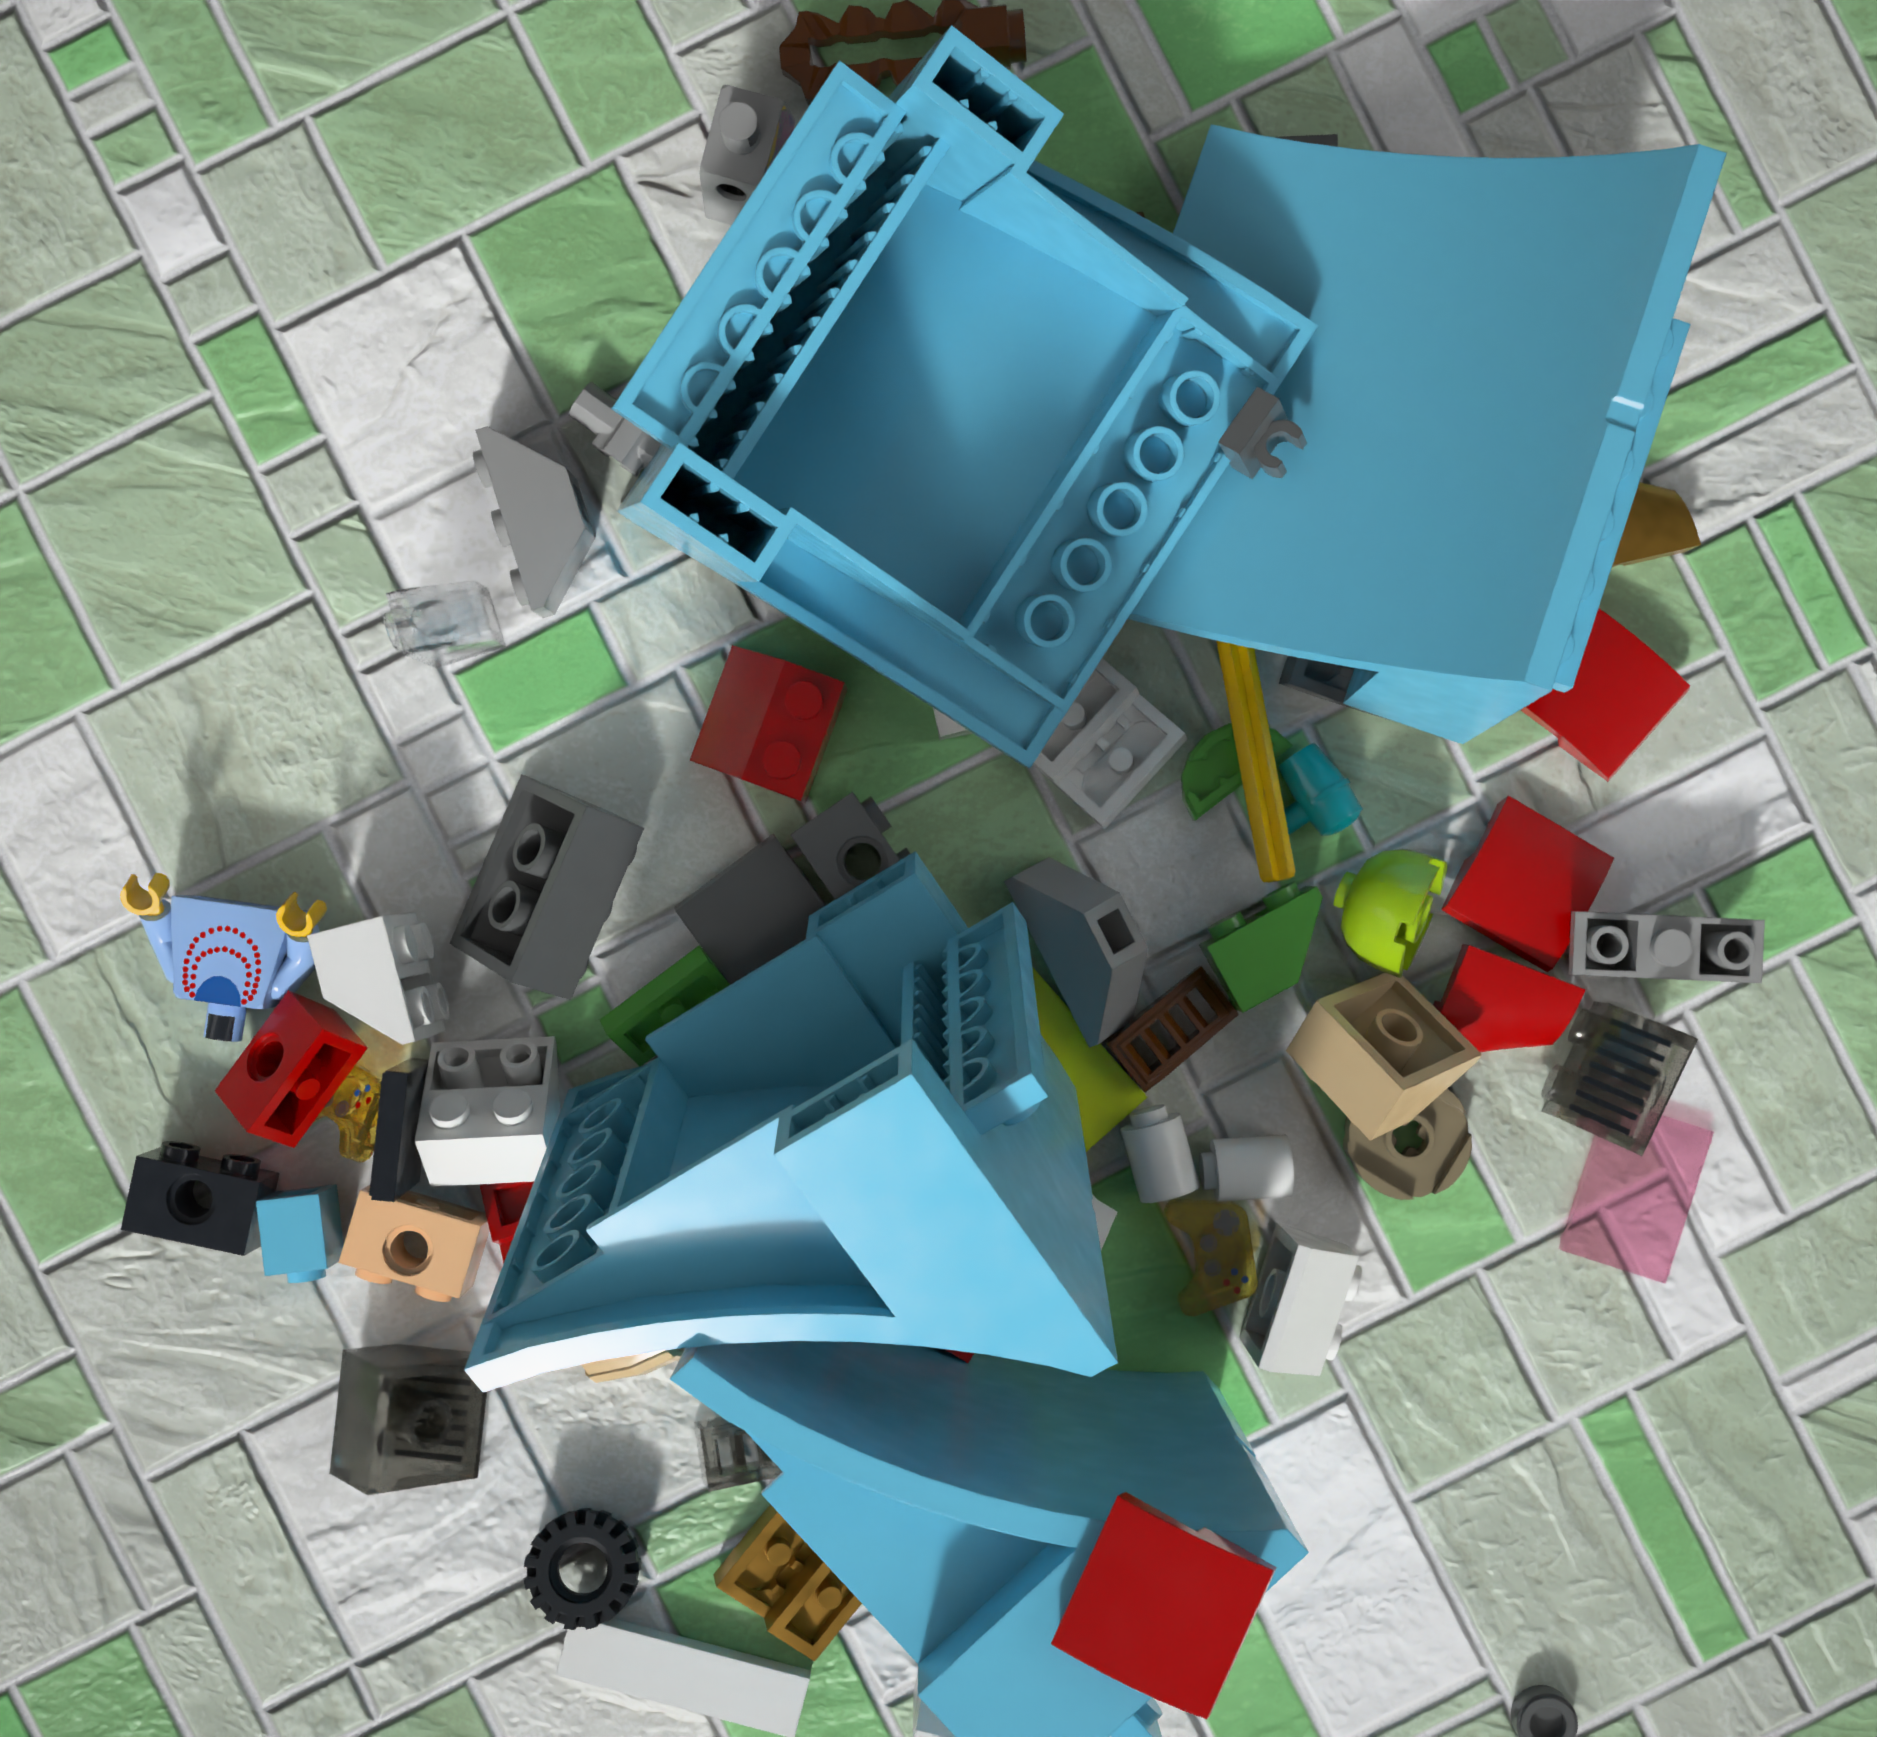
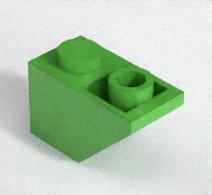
M1295 881L1289 882L1261 898L1266 908L1244 919L1240 911L1235 912L1207 928L1212 938L1199 944L1235 1010L1245 1013L1299 982L1323 899L1317 886H1304L1299 889Z

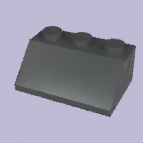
M521 774L449 944L511 983L571 1000L579 980L587 970L588 959L602 926L611 914L613 900L628 866L636 855L637 844L644 828L608 810Z

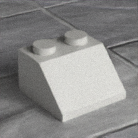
M1276 1223L1239 1337L1258 1368L1269 1372L1320 1376L1325 1360L1332 1361L1335 1358L1342 1339L1343 1328L1341 1324H1338L1343 1304L1345 1300L1351 1302L1355 1298L1362 1276V1268L1360 1265H1357L1359 1256L1349 1246L1285 1224Z

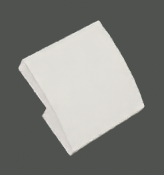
M1102 658L1033 765L1105 830L1187 741L1185 732L1143 698L1135 685Z

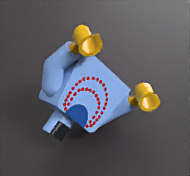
M155 873L148 884L149 891L139 885L136 874H131L120 893V900L128 911L139 915L164 975L168 981L173 983V992L176 998L208 1002L203 1037L219 1041H242L247 1008L267 1009L276 1007L288 990L295 993L316 969L307 935L319 932L317 923L327 910L326 903L322 900L317 899L308 910H302L298 906L297 897L299 895L297 892H293L280 907L199 895L172 896L170 904L167 900L163 899L170 887V880L166 875Z

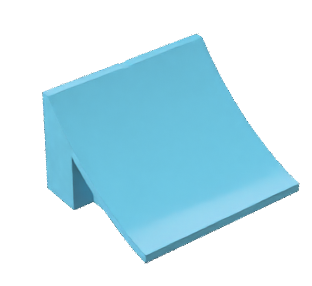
M951 25L888 97L840 60L833 68L611 408L661 443L658 451L643 470L617 512L850 654L1020 765L1031 768L1231 461L1225 456L1218 441L1257 387L1274 395L1318 325L1267 290L1178 236L1091 188L1035 161L1038 153L1064 113Z
M1211 124L1173 234L1267 290L1318 325L1316 331L1273 395L1279 398L1288 420L1296 423L1301 428L1307 444L1302 450L1290 442H1281L1272 451L1271 455L1279 458L1287 470L1283 478L1272 477L1265 473L1261 467L1255 477L1251 479L1228 464L1128 619L1248 648L1355 668L1343 704L1460 744L1468 742L1548 694L1552 689L1563 693L1572 689L1691 325L1673 317L1727 153L1701 144L1661 150L1589 156L1534 158L1452 157L1360 150L1305 143Z
M915 851L809 915L807 934L804 941L648 1034L645 1040L658 1058L644 1066L619 1071L569 1089L464 1370L482 1392H486L544 1372L599 1360L671 1349L781 1341L867 1342L923 1346L986 1354L1046 1365L1088 1377H1093L1117 1364L1116 1345L1096 1215L1092 1205L1093 1196L1077 1091L1062 1064L1040 1033L1027 922L1015 904L1011 902L968 928Z
M781 1341L685 1348L670 1377L671 1381L722 1418L745 1430L781 1469L782 1473L762 1490V1496L918 1664L917 1696L955 1737H1162L1158 1724L1162 1711L1154 1698L1097 1671L1051 1645L1116 1497L1126 1491L1195 1531L1206 1527L1277 1567L1267 1591L1309 1553L1263 1467L1255 1458L1256 1455L1222 1392L1204 1371L1164 1373L1106 1369L1093 1377H1088L1046 1365L974 1353L970 1362L966 1363L945 1349L867 1342Z

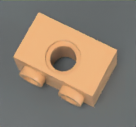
M370 1185L360 1190L338 1263L356 1268L355 1275L369 1282L390 1284L394 1279L416 1286L415 1293L433 1301L449 1302L452 1297L459 1299L473 1287L490 1231L486 1213L410 1190L395 1202L371 1200L372 1196H369ZM406 1231H415L425 1238L428 1245L426 1258H415L407 1252L403 1242Z

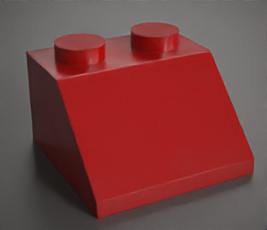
M732 645L689 761L806 804L848 688L845 682L797 664Z

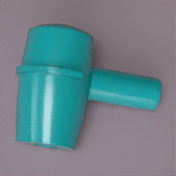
M1315 743L1304 747L1278 766L1289 791L1295 799L1294 803L1284 809L1289 835L1308 822H1311L1321 836L1333 835L1354 823L1359 817L1363 808L1349 785L1351 783L1350 780L1343 777L1336 766Z

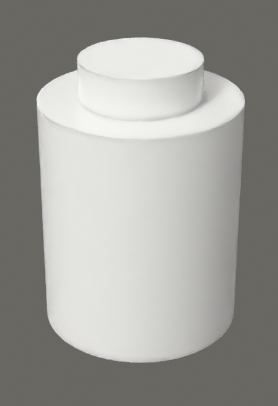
M1163 1104L1142 1108L1130 1113L1131 1123L1120 1130L1140 1202L1155 1203L1166 1201L1197 1190L1200 1187L1181 1114H1167L1166 1107Z
M1286 1134L1211 1139L1210 1152H1200L1199 1168L1203 1190L1213 1189L1217 1202L1293 1196V1156L1290 1141Z

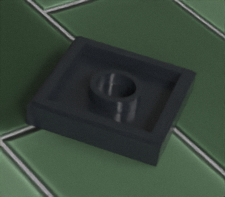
M410 1058L382 1073L369 1196H372L371 1200L395 1202L420 1182L422 1161L415 1144V1136L429 1059Z

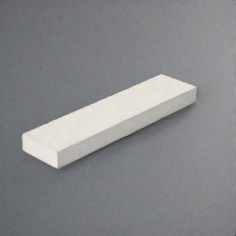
M612 1618L608 1622L605 1621L597 1627L587 1630L585 1627H577L575 1630L567 1629L555 1676L770 1733L795 1737L810 1681L811 1670Z

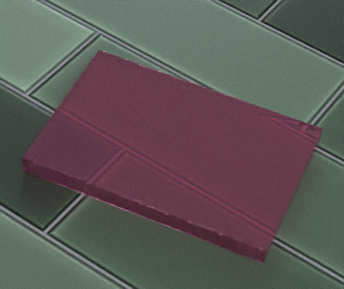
M1607 1098V1102L1638 1116L1634 1121L1602 1107L1601 1117L1624 1126L1631 1131L1629 1135H1626L1601 1123L1598 1124L1564 1233L1560 1237L1558 1249L1666 1284L1709 1147L1712 1144L1714 1132Z

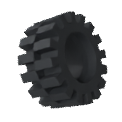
M592 1508L569 1511L545 1525V1528L531 1542L532 1548L530 1553L526 1555L524 1567H527V1576L523 1579L525 1590L530 1589L533 1597L530 1600L535 1610L540 1608L546 1614L544 1619L551 1624L559 1622L564 1624L563 1629L575 1630L577 1627H585L586 1630L595 1628L600 1623L608 1622L615 1617L629 1602V1599L635 1592L639 1582V1571L641 1570V1558H639L637 1551L639 1545L636 1537L632 1538L627 1529L629 1527L622 1520L618 1521L613 1518L610 1512L604 1510L594 1511L591 1510ZM577 1543H589L596 1546L602 1551L607 1561V1574L604 1582L598 1589L589 1593H577L570 1590L563 1583L559 1572L562 1555L570 1546Z

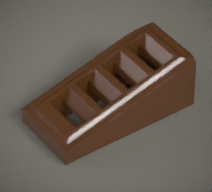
M1198 966L1134 1016L1125 1027L1105 1039L1104 1042L1138 1086L1146 1093L1236 1018L1239 1013L1203 967ZM1194 988L1198 990L1216 1013L1207 1022L1186 996ZM1176 1003L1196 1028L1189 1036L1183 1032L1168 1012ZM1157 1019L1177 1043L1170 1051L1166 1050L1149 1028ZM1138 1035H1140L1158 1058L1149 1067L1130 1044Z

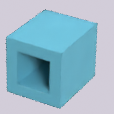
M337 1184L275 1191L256 1201L264 1275L287 1274L288 1283L309 1282L326 1277V1269L339 1262L344 1245Z

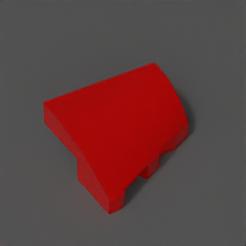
M1462 944L1441 1002L1434 1000L1433 1006L1479 1052L1553 1045L1565 1031L1586 989L1471 945Z

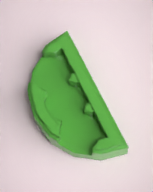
M1228 723L1204 735L1188 753L1181 774L1182 800L1193 821H1196L1243 785L1232 723ZM1269 728L1274 757L1276 759L1293 745L1277 730Z

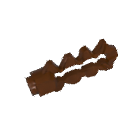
M909 0L893 3L885 19L876 17L867 7L853 5L847 7L839 23L816 12L799 11L794 30L779 47L781 70L785 77L802 88L807 105L809 106L837 64L834 63L830 67L813 65L810 45L828 47L838 42L858 44L876 42L880 38L898 40L925 37L930 33L943 35L951 25L1005 68L1011 70L1012 63L1027 62L1023 9L1007 10L1006 4L978 7L967 0H942L934 17ZM923 57L900 60L880 58L870 63L845 65L878 90L881 81L888 77H891L897 87Z

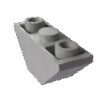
M488 426L476 429L481 449L473 451V460L485 488L493 486L500 509L491 511V517L500 543L503 547L511 545L518 568L510 570V578L516 597L521 606L529 604L531 611L542 618L555 615L595 539L578 481L566 467Z
M1050 857L1005 880L1004 882L1017 909L1026 920L1027 927L1089 1048L1098 1045L1125 1027L1134 1018L1148 947L1120 892Z
M1571 911L1569 974L1762 983L1765 920Z

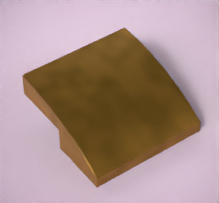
M771 1504L713 1574L718 1589L762 1616L768 1632L814 1662L862 1604Z

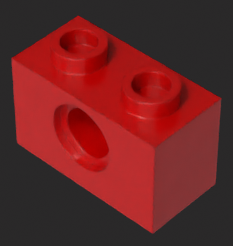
M288 990L217 1086L215 1093L246 1132L295 1148L368 1047L334 1009Z

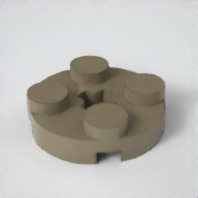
M1446 1089L1412 1119L1419 1123L1416 1134L1423 1139L1417 1149L1407 1146L1402 1153L1397 1152L1394 1148L1397 1139L1392 1135L1394 1129L1370 1141L1348 1117H1346L1344 1125L1343 1149L1349 1157L1355 1172L1368 1185L1386 1196L1399 1200L1414 1199L1412 1197H1423L1430 1193L1437 1194L1454 1184L1468 1164L1472 1151V1134L1468 1133V1121L1464 1115L1466 1112L1461 1101L1449 1089Z

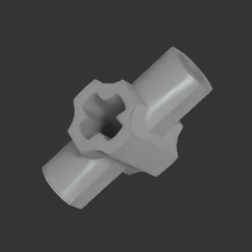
M590 382L573 403L569 416L597 435L592 442L594 448L608 458L612 456L620 462L622 468L637 477L641 470L645 469L652 460L661 443L613 411L611 408L617 399L593 382Z

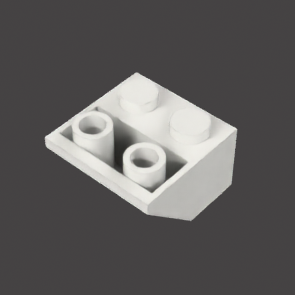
M416 913L380 916L307 935L321 992L325 1000L402 1045L446 1031L443 1020L449 1018L447 996L440 983H433L428 959H432L434 956L433 942L426 924L423 922L418 923Z
M555 1036L432 1043L415 1136V1144L431 1187L535 1181L560 1114Z

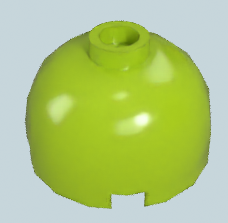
M1388 850L1367 859L1357 875L1348 871L1344 874L1336 891L1333 905L1343 909L1341 920L1342 934L1349 949L1361 961L1398 978L1402 977L1403 970L1407 971L1434 915L1430 912L1433 896L1428 895V892L1441 895L1447 872V862L1412 850Z

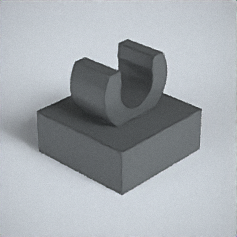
M1259 387L1254 390L1218 441L1225 456L1230 460L1229 464L1231 467L1251 479L1255 477L1261 467L1268 475L1275 478H1283L1287 470L1279 458L1271 455L1272 451L1281 442H1290L1302 450L1307 444L1301 428L1296 423L1288 420L1279 398Z

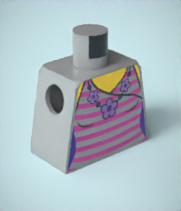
M730 85L722 86L699 173L704 211L707 219L730 225L736 219L794 129L795 118L785 101ZM728 184L741 189L746 195L738 196L726 192Z

